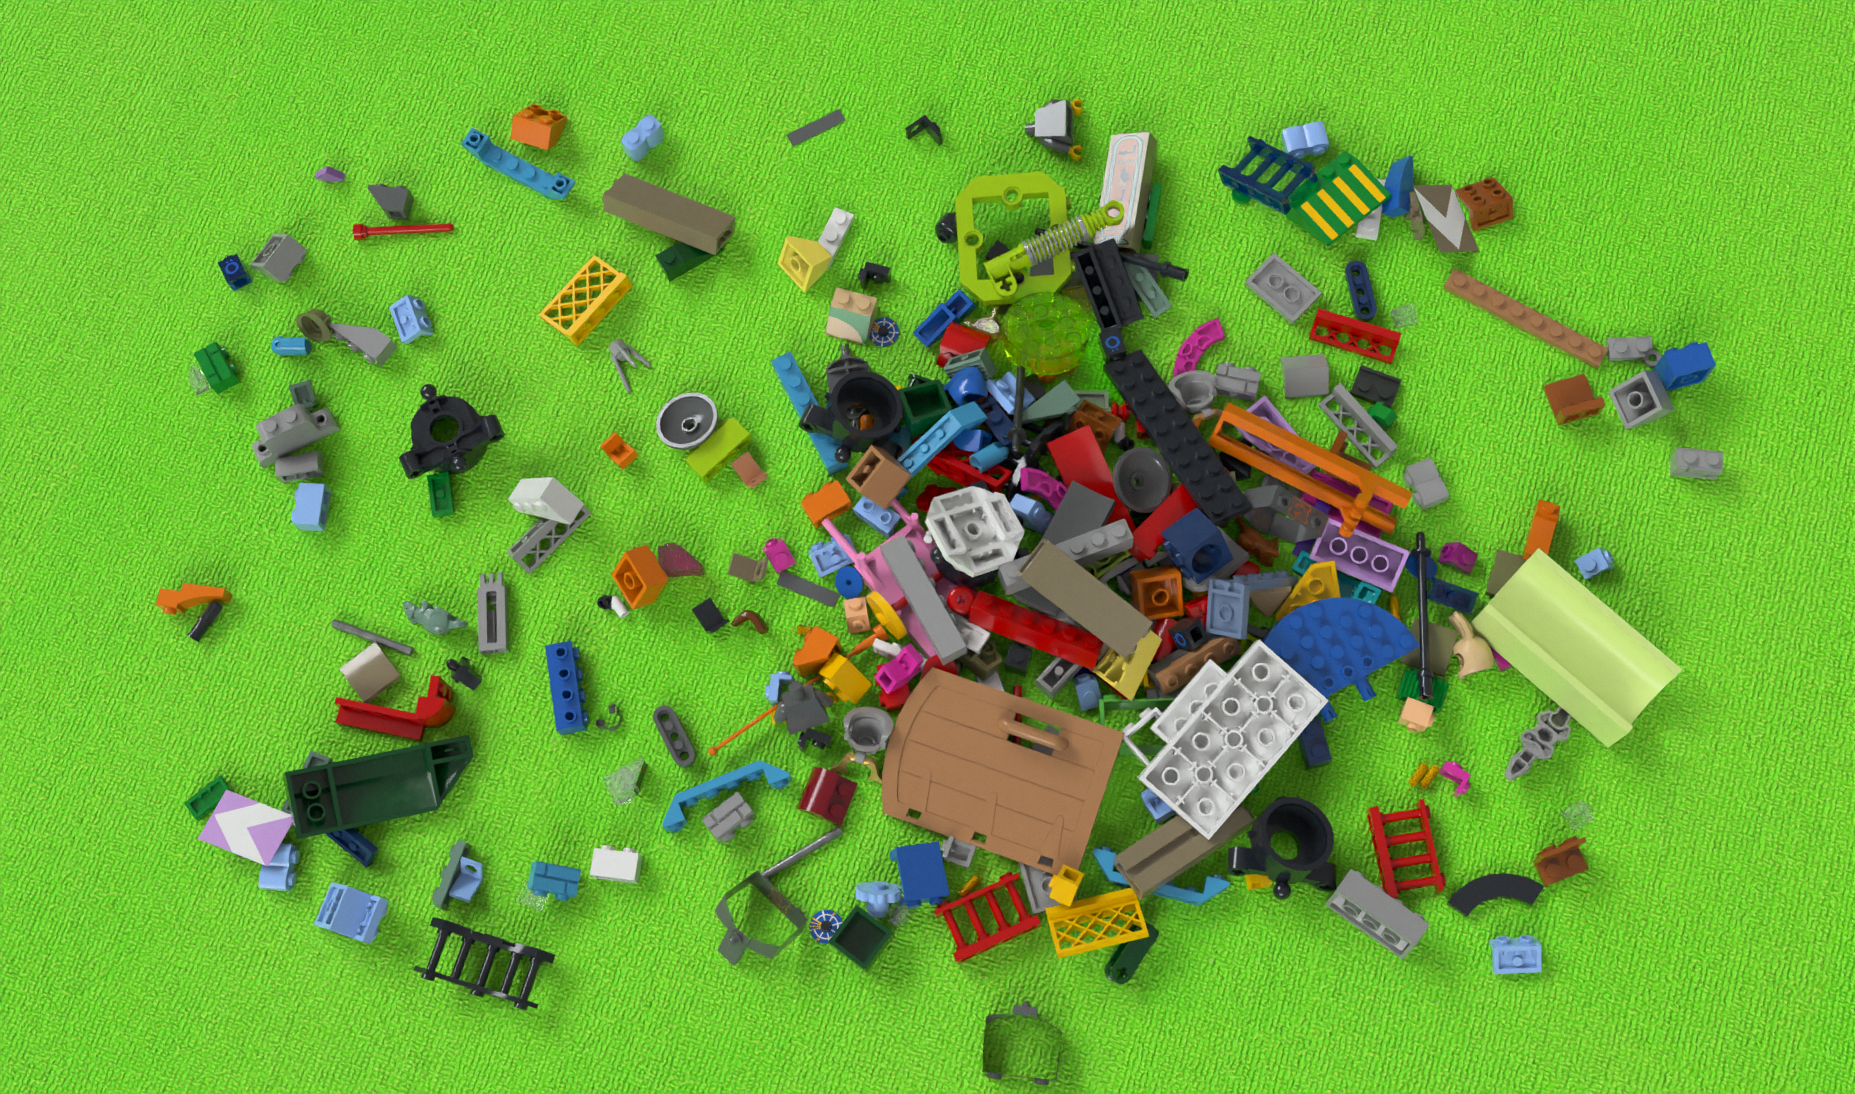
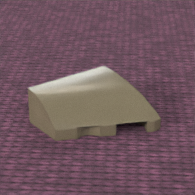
M1409 192L1410 212L1404 214L1405 220H1411L1413 239L1422 240L1425 235L1423 210L1416 192Z

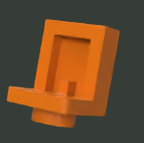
M616 432L600 445L606 455L621 469L626 468L638 456L637 452L625 443Z

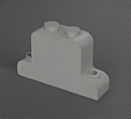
M296 404L256 425L261 439L253 443L252 449L260 466L264 468L276 462L277 458L286 457L340 430L329 409L325 408L310 413L303 404Z

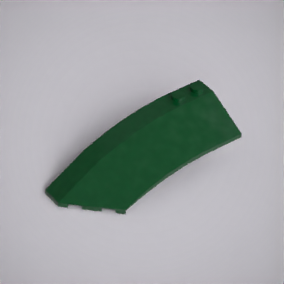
M470 736L449 738L284 772L283 780L297 839L438 810L465 767L473 758Z

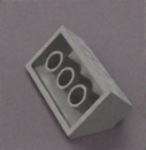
M1352 869L1348 871L1325 904L1402 960L1417 945L1430 925L1423 916L1413 913L1405 907L1403 902L1393 899L1386 894L1383 888L1373 885L1366 880L1362 873Z

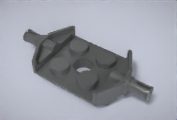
M845 344L846 352L844 351V345H840V359L833 361L826 368L829 393H832L837 382L844 376L857 371H869L867 361L851 357L848 344ZM852 407L846 412V418L851 422L852 427L855 428L856 426V429L860 430V417L870 412L862 407Z

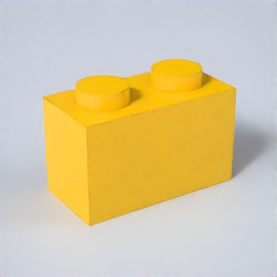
M836 652L818 672L824 678L823 683L831 690L835 689L837 691L835 695L844 703L848 700L856 705L872 685L847 658Z

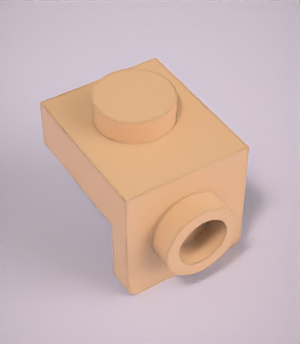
M865 597L843 600L849 633L869 631L871 628Z

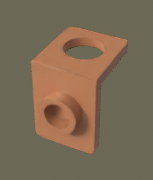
M745 452L731 463V466L744 484L750 489L768 477L767 473L760 469L749 452Z

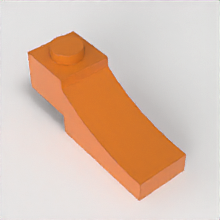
M1538 500L1527 534L1523 554L1524 560H1527L1538 548L1548 555L1559 517V505Z
M183 583L181 591L160 588L156 606L168 615H176V613L185 614L186 609L199 604L211 603L213 600L230 603L232 594L225 588Z

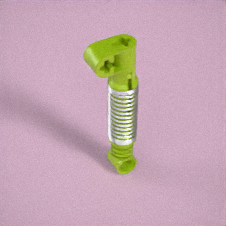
M1117 200L1109 201L1105 206L1099 208L1100 211L1097 209L1095 213L1093 211L1090 212V216L1088 214L1077 215L1075 222L1071 218L1072 223L1067 220V224L1062 223L1063 226L1058 224L1057 229L1054 226L1053 231L1049 229L1050 232L1047 233L1045 231L1044 235L1040 233V237L1036 235V239L1032 237V241L1027 239V243L1023 241L1018 244L1017 248L983 263L997 295L1003 300H1010L1017 294V283L1012 273L1024 267L1030 268L1038 265V261L1042 263V259L1046 261L1047 257L1051 258V255L1055 257V253L1059 255L1060 251L1068 250V246L1070 248H1073V245L1077 246V242L1081 244L1082 241L1090 240L1093 238L1096 230L1100 232L1101 228L1103 230L1106 229V225L1110 227L1122 223L1125 212L1123 204ZM1116 209L1120 214L1117 217H1111L1108 215V211ZM1009 275L1010 277L1005 280L1007 286H1010V291L1007 292L1003 289L1002 281L995 283V281Z

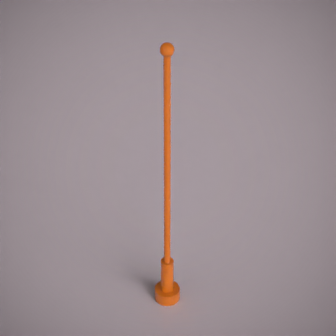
M878 624L872 629V635L853 647V651L844 657L849 659L855 654L859 655L872 646L876 638L885 642L889 639V636L883 627ZM818 674L816 677L808 681L803 686L808 684L812 685L813 683L821 679L822 676ZM780 702L717 746L710 747L708 753L711 756L716 755L720 748L775 711Z

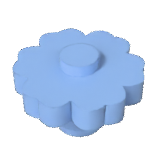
M885 881L862 882L856 885L855 898L860 901H866V909L872 917H885L887 911H889V903L901 900V887L897 884H888Z

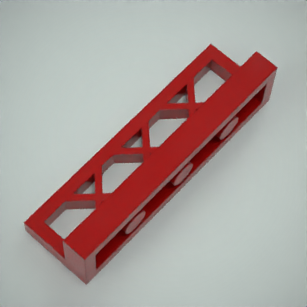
M1318 308L1309 339L1392 364L1402 333ZM1317 326L1327 328L1329 334L1324 337L1316 335ZM1340 333L1347 334L1350 341L1345 343L1339 342L1336 335ZM1361 339L1367 340L1371 347L1367 349L1359 348L1357 341ZM1384 345L1392 349L1388 357L1380 354L1377 348Z
M953 441L946 446L951 451H940L927 463V467L964 486L983 480L992 493H1002V486L1012 477V471L998 464L980 473L979 469L974 468L970 464L969 458L974 452L959 449ZM964 455L968 460H958L955 456ZM998 473L1003 475L999 480L990 476V474Z
M336 697L334 704L340 708L335 723L422 742L426 727L415 719V713Z

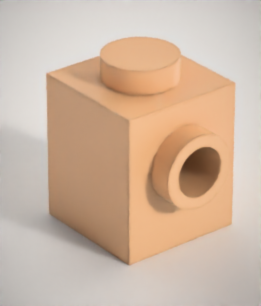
M1408 697L1404 702L1397 723L1407 726L1406 728L1412 732H1424L1427 726L1431 727L1435 714L1432 711L1434 706Z

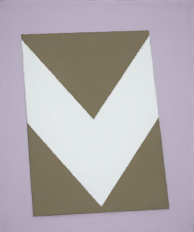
M1413 185L1440 253L1479 251L1452 185Z

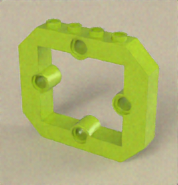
M1043 171L974 177L955 199L961 286L984 306L1052 301L1071 279V272H1075V261L1070 259V251H1074V246L1073 248L1068 246V250L1064 249V252L1060 251L1059 255L1055 253V257L1053 256L1054 275L1028 276V272L1023 268L1012 273L1014 277H1023L1024 281L1017 284V294L1010 300H1003L997 295L990 279L978 280L976 254H979L984 248V240L981 232L974 228V203L1002 201L1006 209L1014 211L1022 206L1024 199L1048 198L1050 226L1047 229V233L1050 232L1049 229L1053 231L1054 226L1057 229L1058 224L1060 226H1063V222L1067 224V220L1072 223L1071 217L1067 218V210H1071L1070 197H1066L1065 190ZM1010 194L1018 196L1015 201H1009L1007 197ZM971 238L979 240L978 244L974 246L969 245L967 242ZM1006 278L995 281V283L1002 281L1003 289L1007 292L1010 291V286L1006 284Z

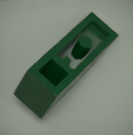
M682 242L669 247L655 256L660 268L670 282L716 255ZM721 248L716 255L723 252V249Z

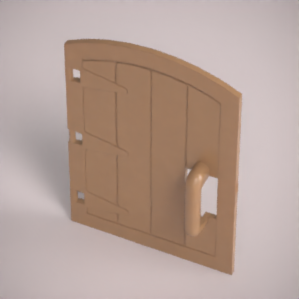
M932 667L908 697L892 730L882 773L883 813L948 837L950 835L954 836L955 839L1051 874L1058 875L1063 864L1079 871L1125 733L1033 702L1031 699L1021 698ZM1016 713L1061 728L1059 735L1014 721ZM1009 734L1053 748L1052 756L1007 741ZM910 808L922 812L920 820L907 816ZM975 832L986 835V843L972 839ZM1041 856L1054 859L1052 867L1039 863Z

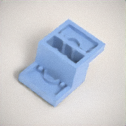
M331 882L314 925L371 944L378 934L379 922L387 912L388 900L346 885Z

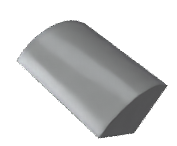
M322 451L277 458L275 463L276 477L282 483L324 476Z

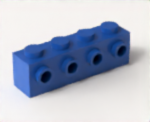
M572 641L545 645L556 731L560 735L587 731L586 724L589 723L588 711L584 710L583 702H586V693L584 689H581L580 683L584 678L582 668H578L577 660L581 659L579 647H576Z

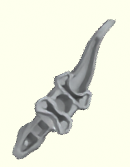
M1560 706L1554 712L1547 710L1538 714V724L1532 730H1526L1521 734L1520 740L1523 748L1510 758L1505 771V777L1512 781L1528 773L1536 759H1550L1554 751V745L1558 741L1568 740L1571 730L1568 724L1572 716Z

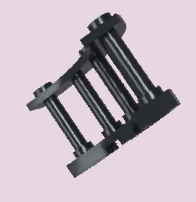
M1014 415L1009 418L1011 422L1014 420ZM1056 421L1047 427L1033 423L1022 425L1023 429L1039 435L1033 439L1026 438L1025 441L1021 442V445L1028 447V449L1020 459L1008 455L1002 462L1017 467L1012 479L1002 486L1007 491L1006 499L1009 504L1015 494L1026 496V493L1021 490L1020 469L1023 467L1038 469L1040 458L1050 453L1046 443L1064 435V422ZM993 436L990 444L997 442ZM990 475L991 477H993V478H995V479H997V480L1000 479V478H998V477H995V476Z
M432 918L430 926L438 928L437 933L439 935L427 968L414 967V971L422 973L421 978L433 982L435 978L469 988L471 989L470 994L479 997L488 994L515 1002L514 1007L527 1011L528 1006L538 1008L539 1004L528 1001L540 965L542 966L543 962L553 964L556 955L538 948L511 943L486 933L482 934L444 919ZM452 933L462 937V945L451 976L435 972L447 937H450ZM476 941L487 945V953L476 984H471L459 980L470 947ZM502 949L511 952L510 957L512 958L500 992L484 987L495 955ZM525 956L530 958L529 962L531 964L518 998L508 994L520 960H523Z

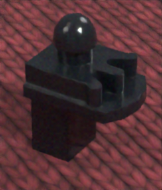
M462 656L459 662L454 659L447 660L446 666L451 671V678L456 683L460 681L474 691L482 682V677L470 669V660Z

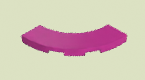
M1219 318L1201 325L1184 341L1177 354L1173 378L1185 372L1195 371L1202 354L1213 344L1225 339Z
M1021 468V490L1041 496L1057 511L1068 490L1067 487L1050 477L1048 473L1033 468Z

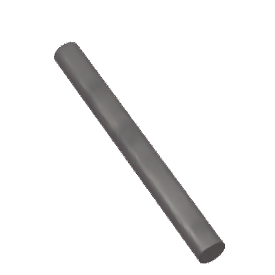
M337 619L332 621L331 627L371 642H376L410 656L414 652V647Z
M839 826L761 872V874L768 879L841 836L843 834Z

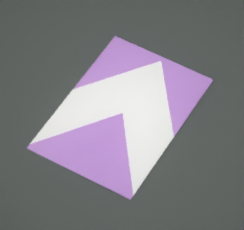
M226 790L198 839L268 866L292 825L293 820L292 816L288 813Z

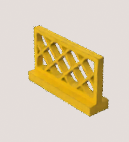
M593 255L541 311L539 317L569 338L578 347L633 285L627 275L622 272L619 273L600 258ZM596 263L600 265L601 272L590 273V269ZM605 276H615L611 283L605 284ZM601 277L600 285L591 286L592 278ZM587 279V287L577 288L576 284L580 280ZM601 290V294L597 298L591 299V291ZM587 292V300L577 301L578 293ZM573 294V302L563 303V298L566 295ZM587 305V309L583 313L577 314V306ZM573 307V315L563 316V309ZM553 310H559V317L549 318L547 315ZM573 320V324L565 330L563 322Z
M1132 888L1074 901L1070 907L1061 904L1045 908L1058 959L1149 937L1138 897ZM1136 910L1132 916L1123 914L1125 912ZM1113 916L1112 919H1111L1109 922H1107V921L1101 919V918ZM1118 919L1127 921L1123 928L1114 925ZM1091 921L1087 927L1078 925L1080 923ZM1096 924L1104 927L1100 933L1092 930ZM1134 924L1141 927L1142 930L1132 932L1129 931V928ZM1063 927H1068L1064 933L1055 930ZM1074 929L1082 932L1077 939L1069 936ZM1109 930L1118 932L1114 937L1105 936ZM1087 935L1096 938L1090 943L1083 941ZM1064 941L1073 943L1071 947L1060 950V946Z

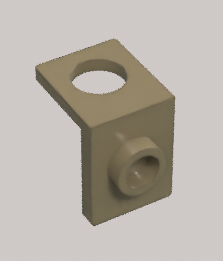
M734 553L732 554L727 574L756 583L764 579L769 559L764 558L756 561Z

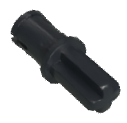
M214 600L211 601L201 617H197L198 621L187 635L200 642L208 628L213 626L212 623L223 609V606Z

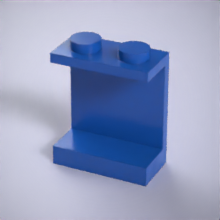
M939 841L895 847L890 852L891 862L897 861L904 895V898L899 902L900 906L908 905V909L922 906L921 903L929 902L931 906L938 905L950 895Z

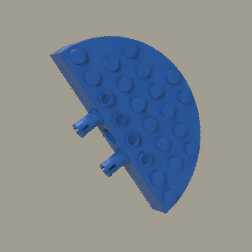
M1352 598L1321 599L1301 606L1278 620L1264 638L1261 639V642L1326 699L1330 697L1329 695L1352 683V685L1355 684L1363 702L1377 695L1367 679L1368 674L1420 647L1409 629L1391 613L1369 602ZM1330 701L1320 710L1325 723L1338 716Z

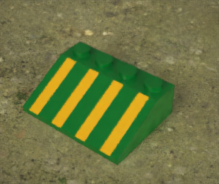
M1344 151L1282 199L1285 215L1289 220L1329 247L1391 198V194L1360 160Z

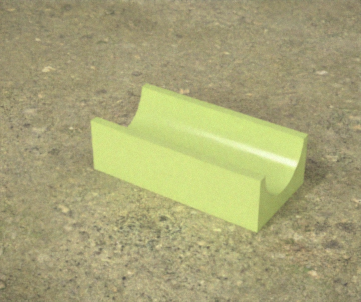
M1539 548L1470 623L1475 634L1483 638L1489 646L1608 748L1631 731L1633 728L1631 724L1641 711L1682 670Z

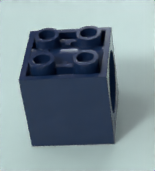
M1197 507L1160 533L1164 539L1163 547L1172 555L1169 558L1176 568L1181 567L1183 575L1188 580L1192 579L1197 585L1234 559L1221 531Z

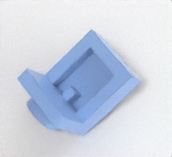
M1599 547L1575 560L1585 580H1589L1606 570L1614 568L1612 564L1614 559L1611 553Z
M778 671L777 674H771L770 685H766L765 697L768 698L771 705H776L780 702L782 684L795 682L794 676L790 675L789 672Z
M1081 674L1077 676V679L1072 680L1081 710L1084 711L1098 707V701L1102 697L1094 674Z
M1149 788L1141 793L1144 806L1157 824L1177 814Z

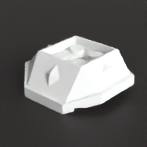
M974 486L934 497L925 520L944 559L951 563L955 570L965 572L971 577L997 570L998 566L1013 561L1024 534V529L1004 494L992 493Z

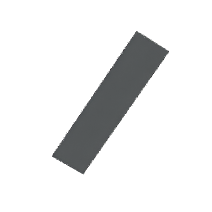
M838 109L787 134V137L792 146H795L845 121V118Z
M785 571L781 572L776 583L779 586L831 607L835 606L840 595L837 592Z

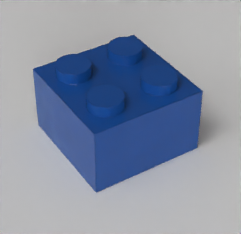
M1693 342L1682 349L1671 348L1665 351L1653 370L1657 371L1667 392L1704 382L1716 364L1707 342L1701 344Z

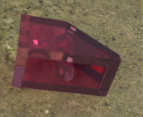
M665 543L664 546H658V563L666 572L667 577L705 575L702 564L681 545Z

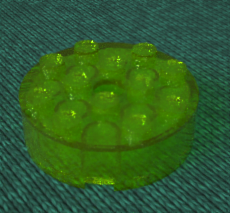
M1046 291L1023 296L1011 305L1004 318L1003 347L1005 353L1016 366L1030 369L1031 373L1055 375L1069 371L1076 367L1087 353L1090 334L1088 315L1076 301L1061 294Z

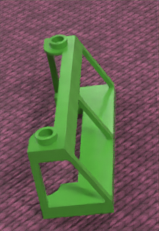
M1104 695L1103 699L1098 701L1099 724L1105 726L1104 711L1147 709L1148 707L1150 709L1155 707L1158 709L1163 708L1165 711L1175 698L1132 699L1131 701L1117 699V695ZM1167 743L1136 746L1145 756L1157 755ZM1121 745L1117 757L1136 755L1128 746Z

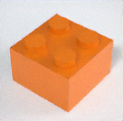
M648 545L626 551L611 574L632 610L654 603L669 581L666 572L661 568L655 554L651 552Z
M1174 565L1130 572L1133 607L1149 620L1184 615L1181 572Z

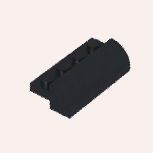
M1114 238L1072 254L1102 333L1144 318Z

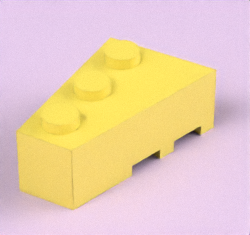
M1150 630L1148 635L1141 638L1136 644L1135 652L1126 658H1123L1110 648L1093 672L1132 701L1162 639Z

